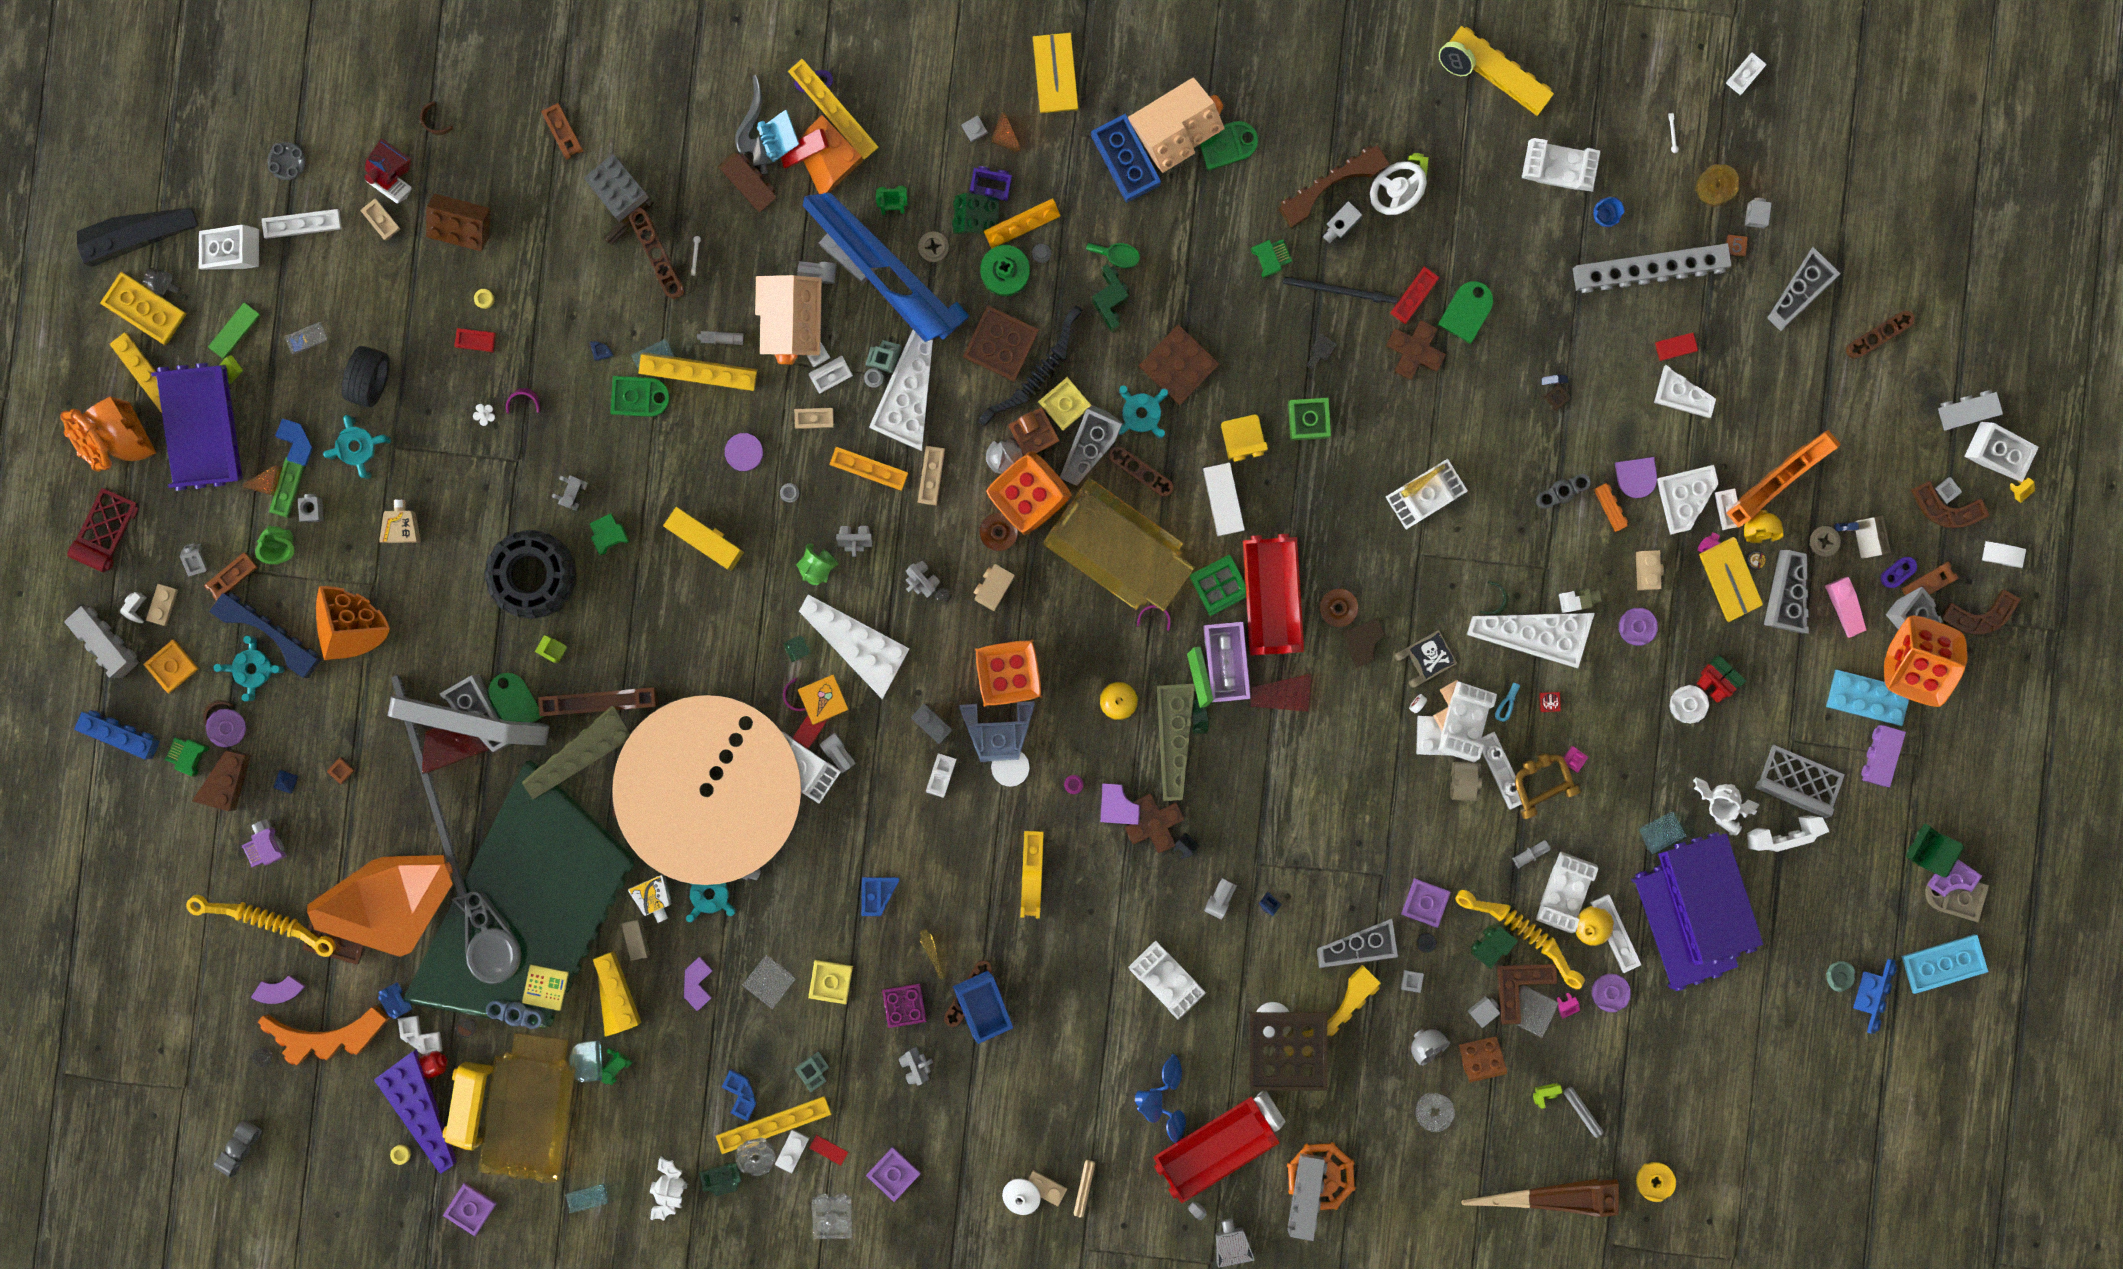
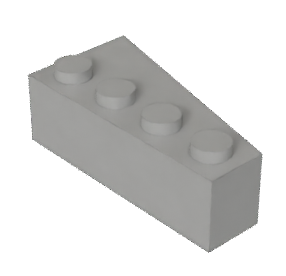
M1812 247L1767 318L1782 331L1831 285L1841 273Z
M1791 550L1779 551L1764 625L1809 634V627H1807L1808 609L1806 606V597H1808V590H1806L1807 554Z
M80 606L64 621L65 624L80 641L86 642L84 644L86 650L98 657L95 661L99 666L108 669L106 674L109 678H123L140 663L136 659L137 655L123 645L124 641L110 631L111 627L97 617L98 613L92 607Z
M479 674L471 675L440 693L441 697L446 699L453 709L499 719L489 701L488 689ZM480 738L492 752L500 751L510 745Z
M1392 919L1318 948L1319 968L1398 957Z
M1300 1153L1287 1228L1290 1237L1314 1241V1234L1317 1229V1213H1319L1321 1206L1319 1198L1324 1188L1322 1176L1326 1174L1327 1163H1324L1325 1160L1321 1156Z

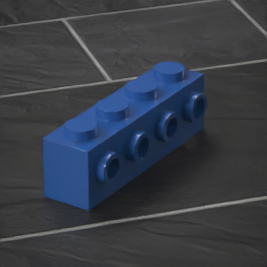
M94 710L81 712L74 730L143 759H153L160 743L159 740L154 739L153 735L146 732H137L136 728L130 725H120L116 719L101 717V713Z

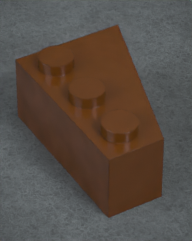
M733 152L717 168L726 175L729 181L735 185L758 212H761L776 198L774 195L776 190L769 183L765 184L761 180L763 176L756 168L752 170L749 167L748 163L750 161L744 154L739 155Z
M226 750L192 802L225 811H236L251 755L235 750Z

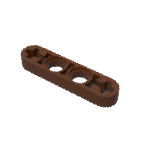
M1902 311L1849 343L1846 348L1847 355L1853 359L1865 355L1912 326L1915 320L1914 315L1910 311ZM1903 317H1908L1907 323H1902L1900 325L1896 324V322L1902 320ZM1886 324L1893 327L1891 335H1887L1884 332ZM1870 334L1875 335L1877 338L1875 345L1868 343L1867 338ZM1861 344H1863V345L1865 346V347L1859 349V350H1858V353H1857V352H1856V353H1853V352H1852V350L1854 349V346L1857 347V346H1859V345H1861Z
M1120 446L1113 447L1110 450V461L1162 497H1167L1172 493L1173 484L1163 475ZM1120 450L1123 458H1126V455L1130 457L1126 461L1125 466L1121 465L1123 462L1121 459H1113L1114 454L1112 453L1114 451L1118 452ZM1130 461L1138 463L1139 468L1137 471L1132 472L1128 469ZM1146 472L1154 474L1152 482L1144 480L1143 476ZM1158 477L1162 479L1159 481L1162 485L1169 484V492L1165 491L1162 493L1160 486L1157 485L1156 488L1152 486L1156 483Z
M987 960L978 961L966 980L975 977L973 976L974 973L978 975L980 972L979 965L983 966L986 964L987 970L991 974V963ZM957 996L944 1016L945 1023L950 1027L958 1026L964 1018V1014L958 1012L956 1016L958 1021L949 1022L950 1018L948 1015H953L956 1010L952 1008L954 1005L958 1010L962 1011L961 1006L958 1005Z

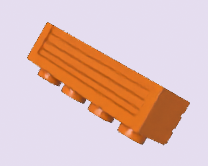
M1605 483L1595 488L1594 491L1614 531L1616 532L1627 527L1628 520L1626 517H1623V511L1617 505V499L1612 495L1610 485Z

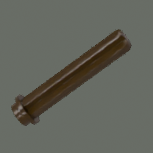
M648 198L638 207L647 211L649 208H653L654 202ZM643 214L637 215L636 221H637ZM629 215L618 222L604 236V239L610 245H613L632 226Z

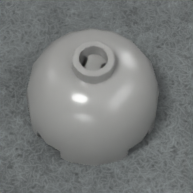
M1421 1029L1414 1035L1415 1040L1412 1042L1411 1052L1417 1063L1424 1066L1436 1058L1435 1055L1441 1050L1444 1051L1450 1042L1445 1035L1436 1029H1429L1427 1031Z

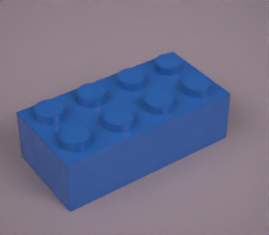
M1126 114L1091 131V137L1126 203L1160 186L1161 181Z

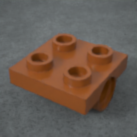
M1042 407L1008 424L1024 456L1030 451H1034L1037 454L1060 442Z
M1497 1036L1459 1045L1463 1067L1468 1076L1469 1083L1507 1074V1068Z

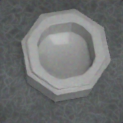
M1193 1201L1188 1206V1210L1198 1220H1202L1206 1216V1210L1201 1204Z

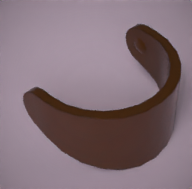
M432 101L421 109L420 122L430 133L444 135L450 132L453 127L449 126L443 130H432L426 125V113L436 104L435 101Z
M216 700L209 703L203 713L205 725L207 723L206 715L211 707L217 704L233 707V704L224 700Z

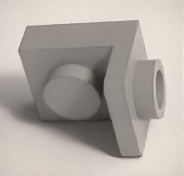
M189 544L181 551L180 558L188 576L206 572L208 569L201 553V544Z

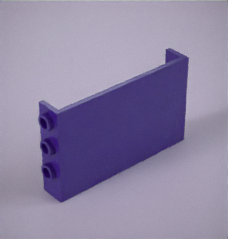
M208 363L196 364V368H189V365L176 366V370H170L169 367H159L157 372H152L151 375L157 377L172 483L168 484V487H175L176 491L188 489L187 486L192 485L195 486V489L207 487L206 484L214 483V487L226 485V482L243 479L226 365L208 366Z
M1719 832L1707 835L1708 839L1703 840L1702 837L1691 840L1692 844L1686 845L1685 842L1674 845L1675 849L1658 854L1694 965L1711 961L1713 964L1724 961L1723 957L1729 956V959L1741 956L1740 952L1751 953L1757 951L1758 946L1763 945L1727 833L1719 835Z
M1662 865L1654 867V871L1649 873L1646 871L1638 872L1635 874L1636 877L1631 878V881L1636 884L1669 978V988L1680 991L1687 988L1686 985L1693 983L1697 985L1705 982L1704 979L1708 977L1718 978L1723 975L1722 972L1738 967L1736 958L1729 959V956L1723 957L1724 961L1713 964L1711 961L1694 965Z

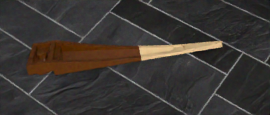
M1592 1179L1467 1199L1461 1202L1462 1205L1522 1207L1563 1211L1596 1217L1619 1215V1183L1617 1179L1603 1181Z

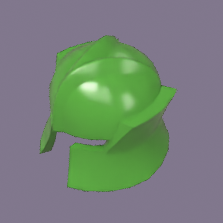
M269 525L257 540L258 545L255 549V554L264 563H283L294 554L293 535L290 530Z
M807 544L803 558L796 564L803 577V581L807 580L812 585H818L822 582L827 583L829 573L838 566V561L825 549L817 556L813 552L814 545Z

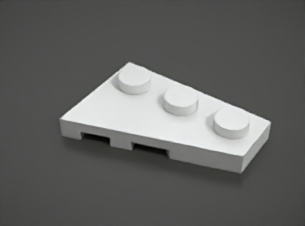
M1665 365L1654 403L1711 418L1716 399Z

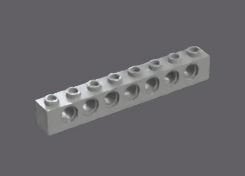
M1727 243L1576 265L1573 268L1576 291L1582 290V293H1589L1594 291L1593 288L1601 287V290H1609L1614 285H1620V288L1629 287L1631 283L1638 282L1639 285L1649 284L1650 280L1655 279L1658 282L1668 281L1669 277L1684 279L1688 278L1689 274H1695V277L1707 275V272L1714 271V274L1724 273L1726 269L1731 267V260ZM1706 256H1708V257H1710V258L1712 259V261H1713L1712 265H1707V264H1706V262H1705V257H1706ZM1687 259H1690V260L1693 261V263H1694V267H1693V268H1689V267L1686 265V260H1687ZM1668 262H1672L1675 265L1674 271H1670L1667 268ZM1649 265L1655 266V274L1649 272ZM1630 267L1637 270V276L1630 275ZM1611 270H1615L1618 273V279H1613L1610 276ZM1592 273L1599 275V282L1592 280Z

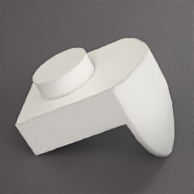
M131 593L125 599V604L121 608L120 613L131 621L143 623L144 621L135 612L147 597L142 593Z

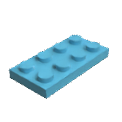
M1835 670L1826 707L1903 726L1909 699L1890 691L1883 681Z
M1975 934L1901 956L1912 993L1914 994L1988 972L1978 936Z

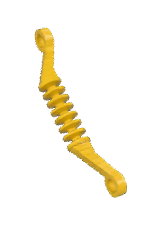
M1466 890L1459 891L1455 899L1460 906L1490 913L1499 922L1505 918V926L1512 923L1511 931L1518 928L1516 934L1520 935L1524 932L1522 939L1526 940L1530 937V945L1536 941V949L1543 946L1541 953L1553 959L1567 985L1575 989L1582 987L1585 978L1580 973L1570 970L1553 937L1546 940L1548 934L1544 933L1541 936V928L1534 931L1536 926L1534 923L1528 927L1529 919L1522 922V914L1516 918V910L1509 913L1510 905L1476 901L1472 893Z
M193 895L186 904L188 911L193 915H201L202 913L226 914L235 917L237 921H240L244 916V923H248L251 919V925L254 926L258 921L259 928H262L265 924V930H269L273 926L272 931L274 933L280 928V934L284 935L287 930V937L291 938L294 936L300 938L313 947L318 955L323 957L330 956L336 948L332 938L328 936L317 938L304 928L297 919H293L289 923L290 917L286 916L282 921L281 914L275 919V912H271L268 916V910L264 909L260 914V907H257L253 912V905L251 904L246 909V903L244 902L240 904L208 903L201 895ZM194 901L201 905L200 909L194 906ZM321 943L327 944L329 950L323 949Z

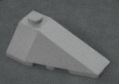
M1092 405L1087 408L1060 478L1077 486L1116 441L1123 423L1111 413Z
M1919 587L1898 599L1886 614L1898 629H1900L1909 616H1920L1940 623L1943 622L1941 616H1938L1936 613L1934 600L1923 587Z

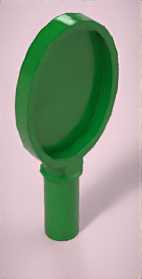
M1088 243L1086 248L1088 251L1106 255L1109 262L1119 268H1133L1140 259L1138 251L1125 243L1112 244L1109 248Z

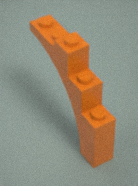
M1829 430L1825 431L1808 444L1793 452L1781 465L1769 472L1760 483L1745 492L1726 512L1727 515L1739 528L1751 520L1790 483L1837 449L1841 444Z
M375 1005L352 1024L341 1029L326 1032H308L294 1029L280 1023L269 1014L262 1016L258 1023L264 1032L271 1033L276 1037L275 1041L278 1044L287 1047L282 1052L286 1056L285 1060L297 1066L306 1059L313 1049L315 1050V1055L322 1060L332 1058L343 1044L345 1045V1050L350 1054L357 1055L361 1053L391 1017H388L382 1009Z

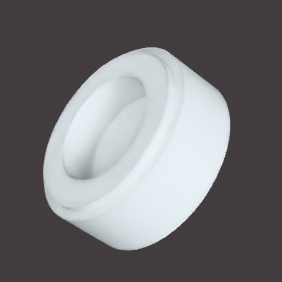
M1422 694L1418 695L1411 703L1409 709L1414 713H1418L1426 704L1427 698Z

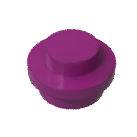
M1071 775L1066 778L1064 787L1068 793L1078 794L1083 789V780L1077 775Z

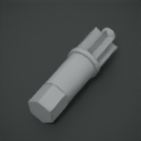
M701 331V334H697V340H701V343L743 345L744 333Z

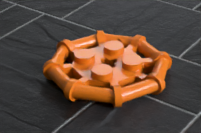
M77 409L63 411L60 418L64 422V434L70 439L77 450L78 457H82L87 461L94 471L99 472L102 469H110L112 462L108 456L109 447L102 441L96 431L95 424L85 419Z
M1333 1142L1330 1144H1304L1303 1149L1290 1163H1287L1286 1167H1288L1289 1176L1288 1192L1292 1195L1294 1193L1300 1153L1313 1155V1152H1326V1156H1322L1325 1160L1324 1163H1327L1326 1174H1324L1326 1178L1322 1181L1324 1182L1323 1193H1320V1197L1328 1196L1330 1202H1321L1320 1210L1335 1209L1336 1211L1351 1192L1356 1189L1354 1186L1353 1167L1355 1162L1335 1146ZM1332 1154H1334L1343 1163L1339 1165L1334 1163L1330 1159ZM1346 1169L1347 1182L1341 1181L1340 1170ZM1341 1186L1345 1188L1336 1197V1199H1334L1332 1194L1337 1191L1338 1187Z

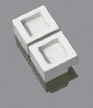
M1589 588L1577 592V597H1575L1574 591L1559 594L1562 613L1592 608V603L1601 602L1600 591L1590 592Z

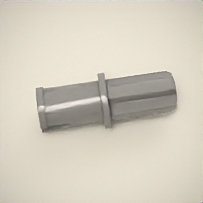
M1542 841L1532 848L1528 847L1525 852L1512 859L1519 869L1532 860L1536 861V858L1550 851V846L1547 841Z

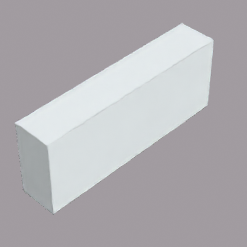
M1230 463L1203 468L1217 537L1244 531Z

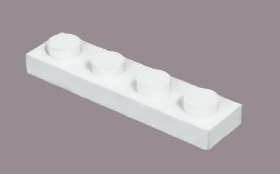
M338 209L262 219L265 239L342 229L340 210Z
M1607 894L1590 902L1594 907L1606 909L1614 920L1613 934L1608 939V942L1622 972L1625 973L1640 966L1641 963L1610 895Z

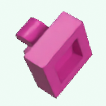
M1712 533L1711 536L1705 537L1699 544L1697 551L1704 552L1720 544L1718 542L1720 535Z
M1571 746L1563 758L1568 767L1578 773L1588 759V756L1574 746Z
M1566 993L1568 999L1566 1002H1562L1560 997L1557 998L1559 1013L1563 1019L1580 1011L1576 997L1572 998L1569 993Z

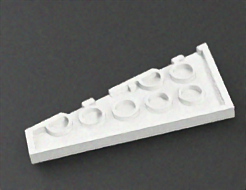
M912 330L869 428L922 451L933 339L924 342Z
M807 595L799 612L883 699L909 648L818 599Z
M1595 613L1472 616L1467 635L1578 668Z

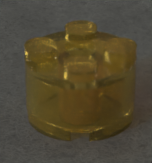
M1712 165L1699 176L1695 190L1704 203L1713 207L1720 206L1737 194L1739 190V176L1729 165Z

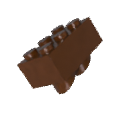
M434 193L426 208V237L482 252L489 240L490 208Z

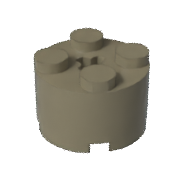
M1452 763V782H1450L1452 800L1479 801L1480 792L1477 789L1482 787V778H1479L1478 775L1481 774V763Z

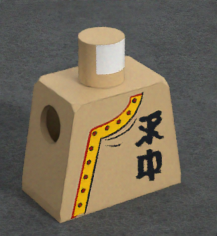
M394 500V511H384L380 533L381 543L421 542L416 513L405 510V500Z

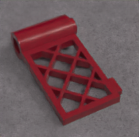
M101 488L76 540L70 545L67 556L100 572L110 571L114 564L112 556L130 519H135L139 508H137L138 504ZM107 494L111 496L113 504L103 507L102 499ZM123 503L130 504L128 512L121 515L118 505ZM115 507L118 516L108 519L105 510ZM102 511L105 521L95 524L93 520L94 515ZM119 519L121 523L120 529L112 532L109 523ZM106 524L109 533L99 537L96 527ZM94 530L95 539L89 541L83 539L86 531ZM111 537L113 543L110 549L103 548L101 540Z

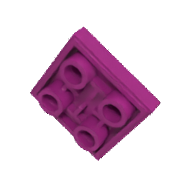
M920 983L882 989L888 1028L926 1022Z

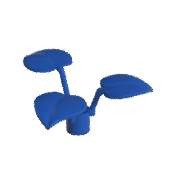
M1172 1054L1162 1069V1080L1165 1086L1156 1089L1151 1088L1150 1091L1139 1090L1136 1093L1135 1102L1139 1106L1137 1110L1151 1123H1156L1162 1113L1167 1114L1170 1117L1166 1123L1168 1136L1174 1143H1177L1181 1140L1185 1131V1115L1181 1110L1171 1113L1162 1109L1161 1106L1163 1104L1161 1091L1167 1090L1169 1087L1175 1090L1182 1078L1180 1061L1175 1054Z

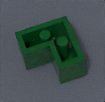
M1495 923L1492 926L1489 924L1484 929V936L1480 941L1477 939L1472 944V951L1470 952L1490 969L1502 955L1506 956L1518 942V940Z

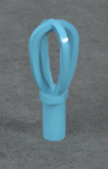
M1512 684L1508 695L1495 712L1497 720L1504 722L1509 719L1513 710L1515 696L1520 688L1519 684ZM1509 700L1510 702L1506 716L1504 718H1501L1500 712L1505 703Z

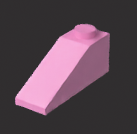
M1849 577L1841 578L1825 585L1847 637L1850 638L1866 631L1857 594Z

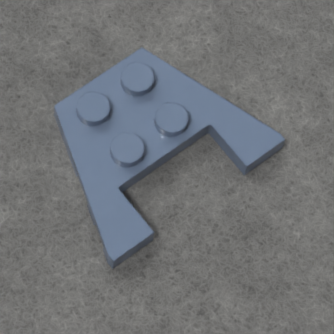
M1034 701L1017 702L1018 721L978 724L977 704L960 705V711L980 762L1019 760L1034 710Z

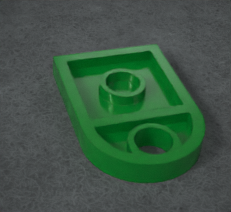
M1235 121L1223 125L1225 129L1199 144L1207 171L1249 158L1255 152L1258 144V136L1255 129L1246 122ZM1249 133L1253 136V141L1245 143L1242 136Z
M1476 281L1463 284L1455 293L1437 325L1471 344L1493 305V296L1489 288L1483 283ZM1474 288L1482 289L1483 296L1481 298L1473 295Z
M613 376L611 415L655 417L667 409L670 402V394L667 387L661 381L654 378ZM663 393L665 395L664 402L656 403V394Z
M502 673L496 676L489 684L488 698L499 719L535 722L544 717L540 716L537 703L525 682L519 676L513 673ZM498 680H505L508 687L505 689L500 688Z

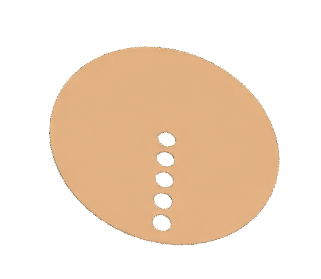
M710 695L693 696L671 702L659 708L643 720L625 742L616 763L612 789L616 818L624 837L637 855L649 866L681 882L701 885L721 884L753 873L766 864L781 849L789 837L798 815L801 797L799 768L791 746L783 733L760 711L731 698ZM743 716H748L752 719L753 726L751 729L742 730L740 728L739 720ZM739 733L742 735L743 743L739 747H733L729 743L731 734ZM725 749L733 753V760L728 764L722 763L719 759L720 752ZM719 766L723 769L724 774L720 780H713L710 777L709 772L712 767ZM703 783H710L713 786L714 792L710 797H704L700 794V786Z

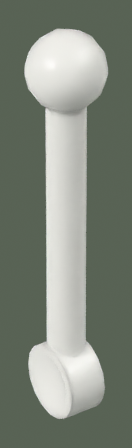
M1669 113L1673 145L1671 151L1677 153L1679 148L1676 146L1674 114Z
M695 236L693 239L695 242L691 275L693 276L696 275L698 244L701 241L699 236Z

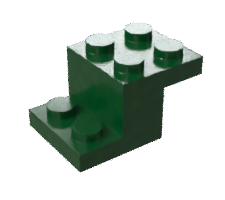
M1109 264L1101 267V275L1107 282L1108 287L1092 296V303L1113 334L1119 330L1121 321L1114 310L1128 301L1130 291L1124 282L1120 283L1118 280L1119 274L1115 267L1112 266L1110 268Z

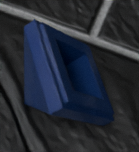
M279 770L273 788L292 794L298 776Z
M1266 892L1259 905L1264 912L1274 916L1281 903L1269 892Z

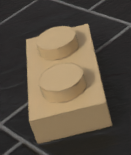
M377 199L372 200L360 210L385 241L401 229Z
M833 408L794 409L795 429L834 428Z
M157 584L146 621L167 626L178 589Z
M1035 1170L1032 1171L1028 1179L1038 1188L1041 1198L1056 1206L1060 1204L1067 1191L1066 1187Z

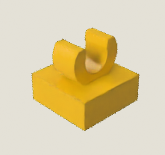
M2029 477L2023 480V482L2018 481L2020 483L2019 486L2010 484V489L2015 493V499L2020 503L2035 491L2034 481Z

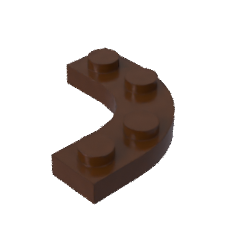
M1931 481L1911 489L1923 514L1929 520L1942 527H1966L1990 516L1982 498L1956 509L1950 508L1941 502Z
M2003 589L1986 613L1974 615L1953 603H1949L1941 619L1944 623L1960 632L1973 635L1986 634L2002 627L2009 620L2021 599Z

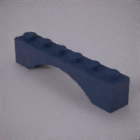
M234 593L221 594L209 611L225 623H245L264 631L280 647L287 667L302 678L310 677L322 660L317 656L318 653L310 647L308 649L303 647L301 640L294 636L292 638L289 637L284 628L272 625L270 618L263 614L260 616L255 613L256 609L253 606L241 603L239 601L240 597Z

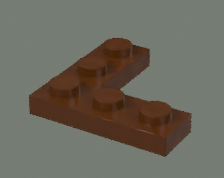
M1556 964L1497 966L1501 1025L1521 1024L1519 985L1557 984Z

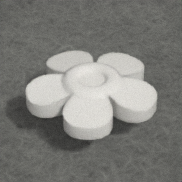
M478 404L476 406L478 412L473 414V418L475 420L480 419L482 426L487 425L488 421H494L495 415L490 413L493 411L491 405L484 407L483 404Z

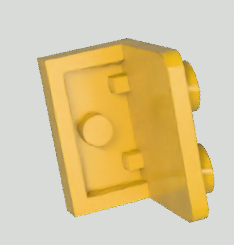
M1257 415L1222 422L1221 428L1229 460L1234 459V462L1244 460L1245 456L1248 455L1253 457L1262 456L1268 450Z

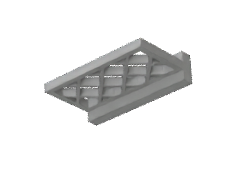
M1773 745L1755 789L1821 817L1828 818L1833 815V806L1845 775ZM1775 752L1781 753L1785 762L1777 765L1774 759ZM1790 761H1800L1803 769L1794 772ZM1786 763L1791 774L1782 777L1778 766ZM1811 767L1817 768L1820 777L1812 780L1808 769ZM1773 768L1779 778L1775 781L1766 778L1768 771ZM1804 771L1808 782L1800 785L1796 774ZM1830 774L1838 777L1836 784L1831 787L1825 777ZM1792 776L1796 787H1787L1784 779ZM1822 778L1826 789L1818 792L1813 781ZM1809 783L1814 792L1810 796L1804 794L1802 786ZM1828 791L1830 795L1829 804L1822 802L1820 793Z

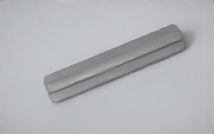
M1571 1086L1563 1091L1564 1095L1595 1138L1601 1136L1603 1130Z

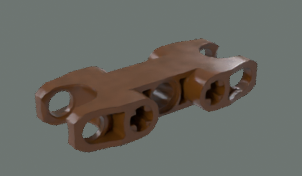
M640 207L636 208L629 214V220L651 262L664 293L673 300L683 296V285L675 268L672 266L648 213ZM643 214V222L636 223L637 215ZM646 233H650V234H651V235H650V239H646V238H645V237H646ZM656 248L662 252L661 257L658 259L652 257V251ZM663 268L668 269L666 275L662 273ZM677 284V292L671 294L669 291L670 285Z

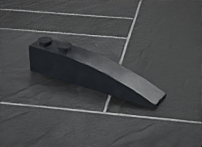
M192 208L112 217L78 230L77 248L83 264L93 267L199 225Z

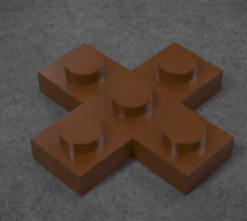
M1420 320L1412 337L1396 328L1393 330L1386 347L1402 354L1394 370L1395 373L1412 380L1419 364L1435 372L1438 371L1446 354L1429 346L1437 328Z
M1151 793L1133 801L1134 804L1140 805L1141 819L1138 825L1130 824L1124 827L1132 844L1151 837L1158 854L1175 846L1168 828L1185 820L1177 803L1175 802L1158 810Z

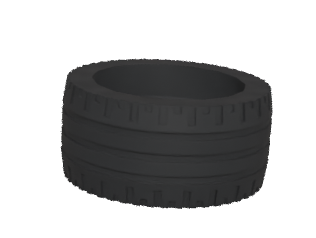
M358 346L351 355L343 375L342 397L349 402L361 406H375L383 393L390 369L389 355L373 348Z

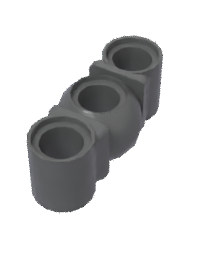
M1579 474L1568 480L1561 479L1556 481L1551 488L1537 495V506L1541 509H1547L1558 503L1565 504L1570 502L1575 495L1590 487V478L1585 474ZM1578 478L1583 479V488H1579L1576 485V480ZM1561 486L1567 489L1565 497L1559 494ZM1543 495L1549 496L1550 503L1548 505L1543 504L1541 500Z
M242 1120L238 1124L235 1133H233L234 1137L226 1144L225 1152H221V1155L215 1161L214 1168L229 1178L233 1177L243 1163L242 1160L249 1154L250 1145L255 1144L262 1130L248 1120Z

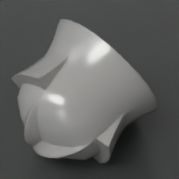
M1007 438L1006 442L1001 440L998 444L993 441L987 449L986 462L995 473L1002 474L1018 459L1023 457V453L1017 442L1013 439Z

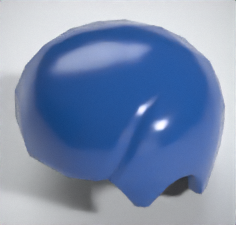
M1607 197L1601 199L1595 205L1594 219L1602 227H1611L1620 222L1625 209L1623 203L1618 198Z

